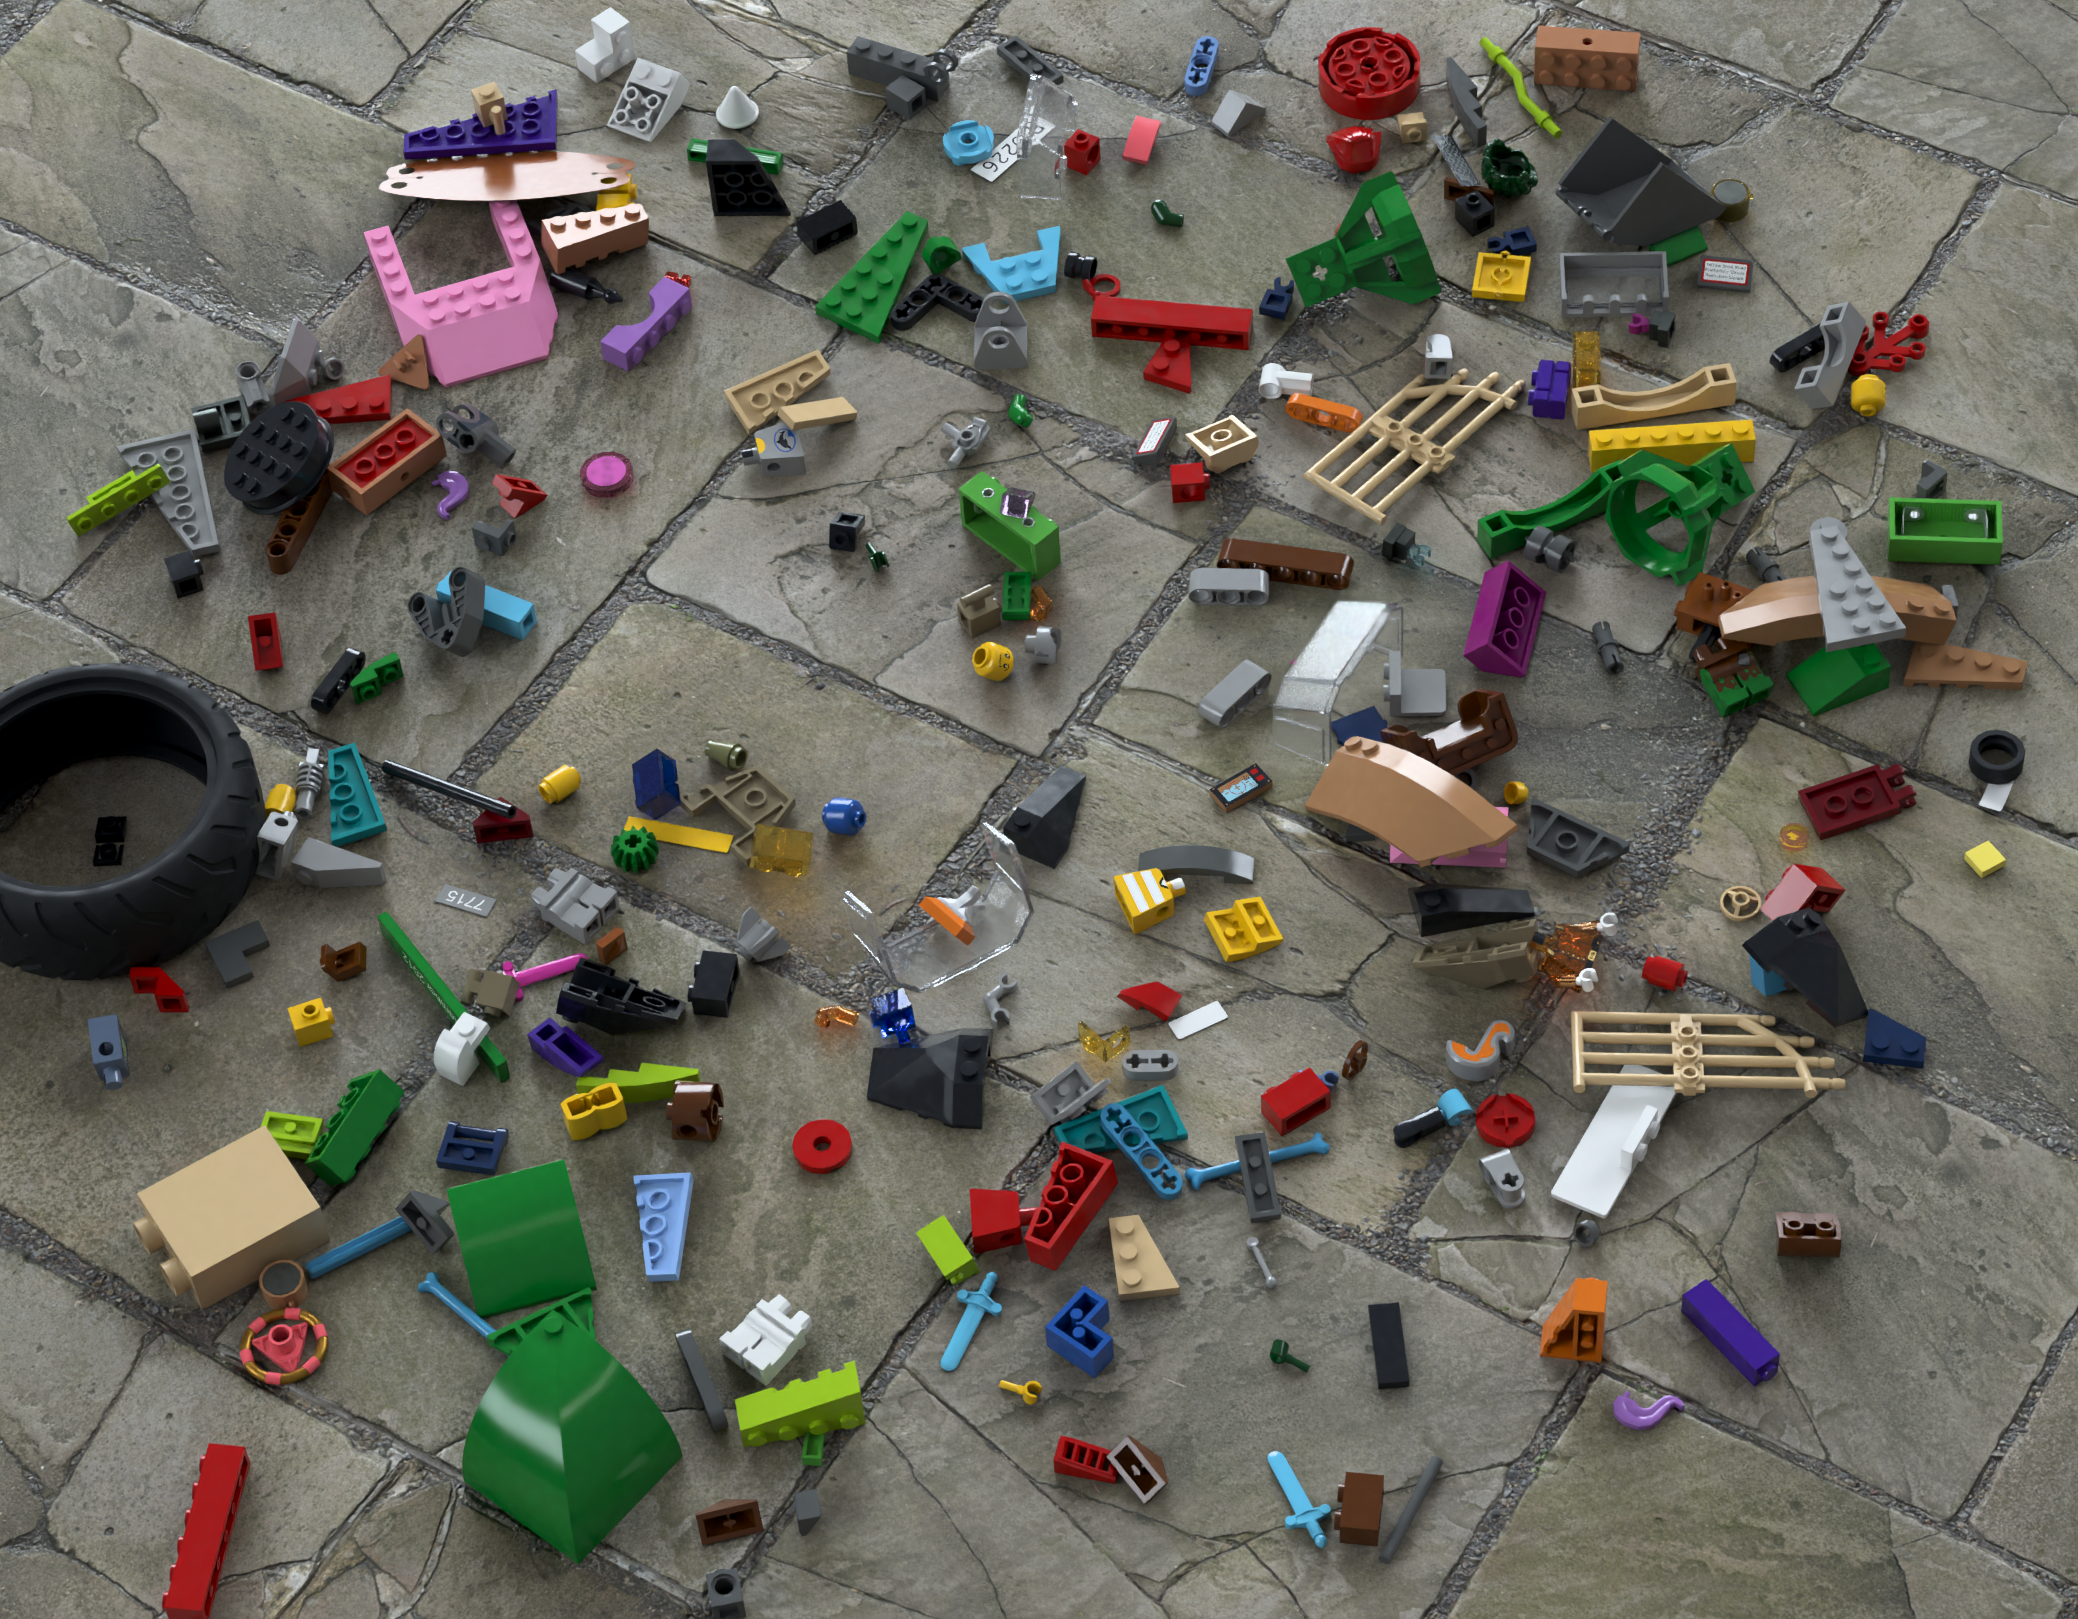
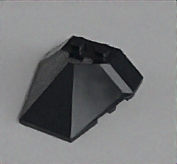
M1811 908L1777 917L1743 943L1744 949L1767 973L1771 970L1776 972L1786 981L1783 984L1784 987L1789 991L1795 988L1808 999L1805 1004L1834 1028L1868 1016V1009L1840 945L1828 927L1822 922L1821 916Z
M581 957L576 964L571 983L565 982L560 991L556 1014L562 1015V1018L568 1022H582L610 1035H618L676 1025L686 1006V1002L656 988L652 992L638 987L639 980L631 977L628 982L615 976V969Z
M961 1028L873 1048L867 1100L900 1111L906 1109L918 1113V1117L924 1119L930 1117L942 1121L944 1126L950 1128L982 1129L985 1109L983 1091L987 1057L991 1056L993 1029Z

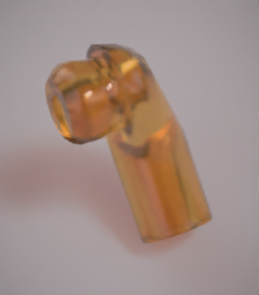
M1040 585L1031 590V595L1037 604H1035L1034 609H1030V615L1037 622L1046 620L1054 606L1046 591Z
M840 1005L820 1007L815 1012L817 1016L814 1019V1023L827 1028L830 1025V1020L836 1019L854 1026L858 1021L859 1012Z

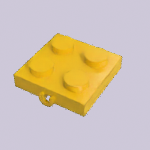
M1502 251L1500 254L1479 252L1472 287V297L1525 302L1531 257L1510 255L1508 251Z

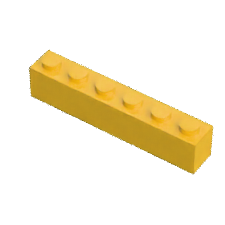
M1752 419L1589 431L1588 456L1591 473L1618 460L1623 461L1640 450L1690 466L1715 449L1732 443L1741 462H1753L1756 438Z

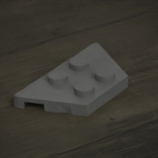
M1536 798L1531 800L1528 855L1579 878L1629 852V842Z

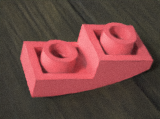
M1136 115L1124 148L1123 160L1148 165L1152 148L1157 140L1161 121Z

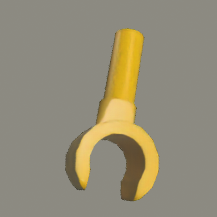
M1001 1380L999 1384L1000 1388L1023 1395L1024 1402L1029 1405L1037 1402V1396L1029 1392L1032 1391L1040 1394L1042 1391V1386L1037 1381H1029L1025 1386L1016 1385Z

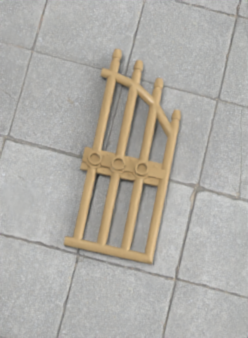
M1466 368L1459 370L1444 384L1421 387L1427 381V378H1424V374H1421L1303 474V478L1382 526L1387 521V516L1383 513L1430 471L1439 474L1441 471L1444 472L1449 468L1450 464L1455 460V456L1451 453L1503 407L1513 411L1518 404L1513 398L1525 388L1526 383L1523 380H1519L1503 394L1488 390L1499 380L1500 375L1497 372L1489 374L1477 386L1459 385L1469 375V371ZM1447 394L1464 396L1422 434L1408 429ZM1428 397L1400 422L1388 417L1405 400ZM1478 398L1492 402L1444 446L1440 447L1430 442L1433 437ZM1367 433L1379 439L1331 482L1320 476L1324 470ZM1388 446L1400 451L1397 456L1352 495L1341 488ZM1409 458L1422 464L1374 507L1361 501Z
M1571 1012L1573 1089L1576 1093H1583L1585 1085L1674 1087L1675 1093H1682L1683 1096H1696V1093H1705V1087L1804 1089L1806 1097L1814 1098L1817 1095L1816 1089H1845V1079L1812 1077L1809 1069H1817L1819 1067L1822 1069L1834 1068V1059L1830 1057L1801 1056L1794 1048L1799 1046L1802 1048L1814 1047V1038L1809 1036H1780L1765 1027L1775 1026V1017L1771 1015ZM1583 1023L1671 1025V1033L1583 1032ZM1701 1026H1738L1753 1035L1701 1034ZM1584 1044L1672 1045V1054L1584 1052ZM1702 1046L1776 1047L1784 1056L1703 1055ZM1585 1064L1673 1066V1075L1585 1073ZM1704 1066L1796 1068L1799 1077L1704 1075Z

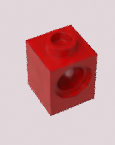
M1077 129L1064 144L1065 167L1087 176L1101 160L1099 137Z
M1202 462L1170 465L1173 503L1205 501V489H1210L1209 473L1203 472Z

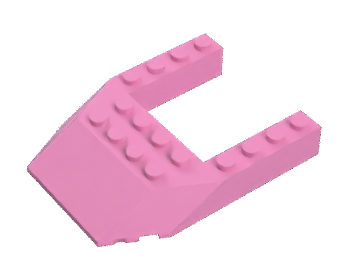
M516 200L488 201L492 221L511 268L416 295L410 284L389 226L364 232L370 260L403 347L415 336H423L428 374L436 377L438 382L446 388L548 358L549 344L553 339V328L555 323H557L558 312L541 260Z

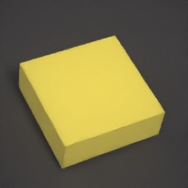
M1989 840L1965 852L1964 860L1981 878L2004 867L2006 864V859Z

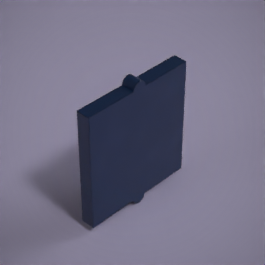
M1375 706L1330 722V727L1337 737V743L1342 746L1345 745L1346 740L1355 736L1383 743L1379 731L1388 727L1387 720L1382 719Z

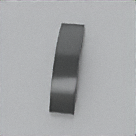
M1168 846L1140 853L1138 871L1157 868L1161 871L1165 881L1167 880V874L1224 876V883L1253 884L1254 858L1237 851L1212 846Z

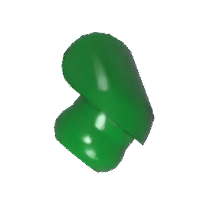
M1016 394L1010 405L1008 416L1017 425L1021 424L1025 428L1029 427L1033 421V416L1028 414V411L1024 408L1027 399L1022 394Z

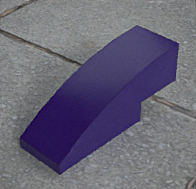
M550 1017L527 1034L532 1050L555 1067L573 1076L582 1078L604 1061L602 1055L569 1027L565 1026L562 1028Z

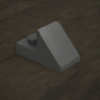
M413 1190L395 1208L432 1255L439 1252L455 1235L440 1216L450 1204L445 1200Z

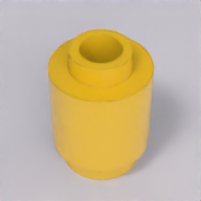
M563 765L543 778L542 783L538 785V790L548 804L558 803L580 788L579 781H581V776L574 767L571 766L569 768L567 765Z
M277 784L270 790L265 803L266 820L271 812L280 814L284 811L293 812L297 798L295 796L296 792L291 786Z

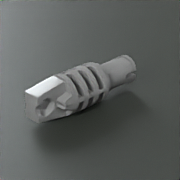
M308 748L306 761L299 763L295 792L298 797L295 815L300 819L311 818L314 800L320 794L324 764H319V749Z

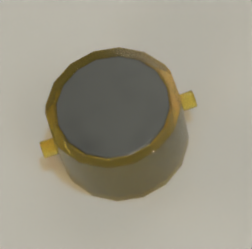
M1724 179L1718 181L1711 189V195L1726 207L1717 219L1725 222H1736L1742 220L1748 214L1750 199H1753V194H1750V190L1745 183L1736 179Z

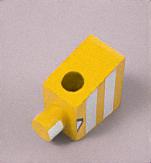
M1157 868L1113 876L1114 894L1134 934L1140 933L1173 916L1175 913L1174 898L1186 894L1185 885L1181 878L1166 882L1161 871Z

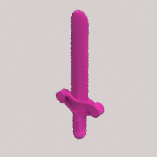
M577 953L517 973L514 971L513 964L507 961L503 964V974L513 976L520 983L515 998L516 1002H520L524 998L521 987L574 970L581 957L588 959V957L583 953Z

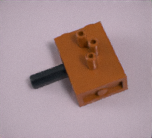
M1701 572L1698 573L1694 582L1690 581L1688 583L1685 598L1683 601H1678L1674 616L1677 617V629L1698 636L1689 653V658L1693 660V663L1697 664L1693 656L1697 647L1708 644L1711 648L1714 642H1717L1722 636L1718 623L1719 615L1754 590ZM1745 642L1748 646L1747 650L1751 651L1755 643Z

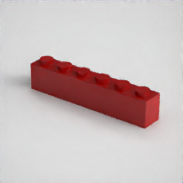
M1096 296L1091 315L1092 337L1162 343L1167 336L1193 346L1249 350L1253 331V309Z
M209 1443L206 1455H202L200 1458L199 1471L201 1474L199 1481H195L193 1484L192 1507L187 1509L185 1513L184 1536H180L178 1539V1558L176 1564L173 1563L170 1569L169 1591L164 1592L162 1598V1609L166 1611L169 1619H209L250 1466L245 1446Z

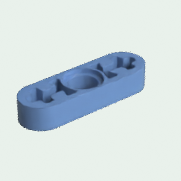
M1204 36L1196 41L1185 75V91L1189 95L1200 96L1208 89L1219 54L1218 41L1214 37ZM1201 63L1208 65L1206 68L1196 67L1197 64ZM1196 78H1200V81L1195 84Z

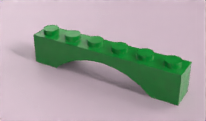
M1622 460L1597 469L1575 490L1550 504L1526 511L1499 510L1478 519L1477 542L1489 558L1493 559L1526 545V536L1529 537L1532 531L1539 525L1555 533L1606 511L1611 483L1622 476L1618 468V464Z

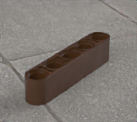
M327 469L315 487L302 500L284 510L266 545L265 550L270 569L277 575L287 574L293 569L333 492Z
M1235 538L1223 541L1217 562V568L1264 570L1269 574V581L1334 590H1343L1349 586L1354 566V560L1349 555L1343 553Z

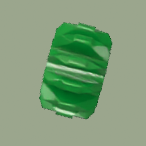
M632 826L630 831L621 829L620 835L613 836L610 852L616 867H622L625 873L632 869L637 875L639 869L648 871L649 864H656L657 855H659V845L653 832H648L645 827L636 830Z

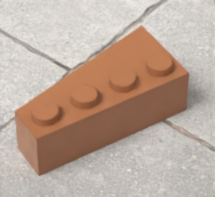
M629 204L624 207L605 208L599 211L580 212L575 215L542 220L541 246L558 275L564 273L566 267L572 265L576 268L584 266L586 260L595 257L598 260L607 258L610 252L622 253L648 244L649 218L641 204Z

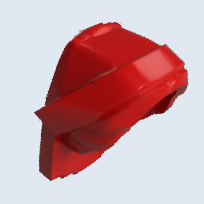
M1364 126L1340 128L1338 131H1333L1332 134L1327 135L1326 143H1328L1340 169L1351 174L1368 172L1379 161L1382 131L1373 132L1371 127L1365 128Z

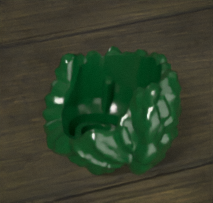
M1499 138L1487 143L1481 159V175L1484 182L1488 184V188L1507 197H1519L1522 194H1529L1531 188L1538 184V174L1535 172V167L1529 163V159L1522 150H1514L1510 146H1505V143Z

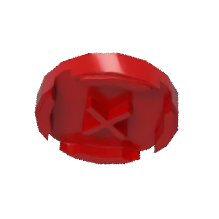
M1506 1093V1096H1498L1496 1094L1485 1099L1477 1109L1476 1128L1479 1135L1487 1143L1496 1147L1512 1148L1520 1146L1530 1139L1535 1131L1536 1117L1532 1105L1524 1098L1510 1093Z

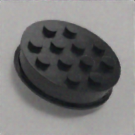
M289 401L269 408L256 417L243 430L231 448L224 470L226 489L231 496L242 501L249 511L258 515H273L292 507L315 487L330 463L334 449V434L330 424L322 417L317 416L315 411L303 402Z

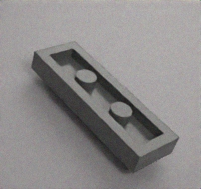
M1017 35L997 46V55L1044 94L1064 82L1063 74Z
M1265 1132L1235 1136V1145L1250 1222L1258 1223L1281 1219Z

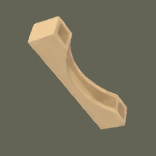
M1726 363L1703 367L1680 382L1650 391H1618L1601 385L1573 388L1571 392V413L1576 429L1581 430L1734 405L1737 381L1731 364Z

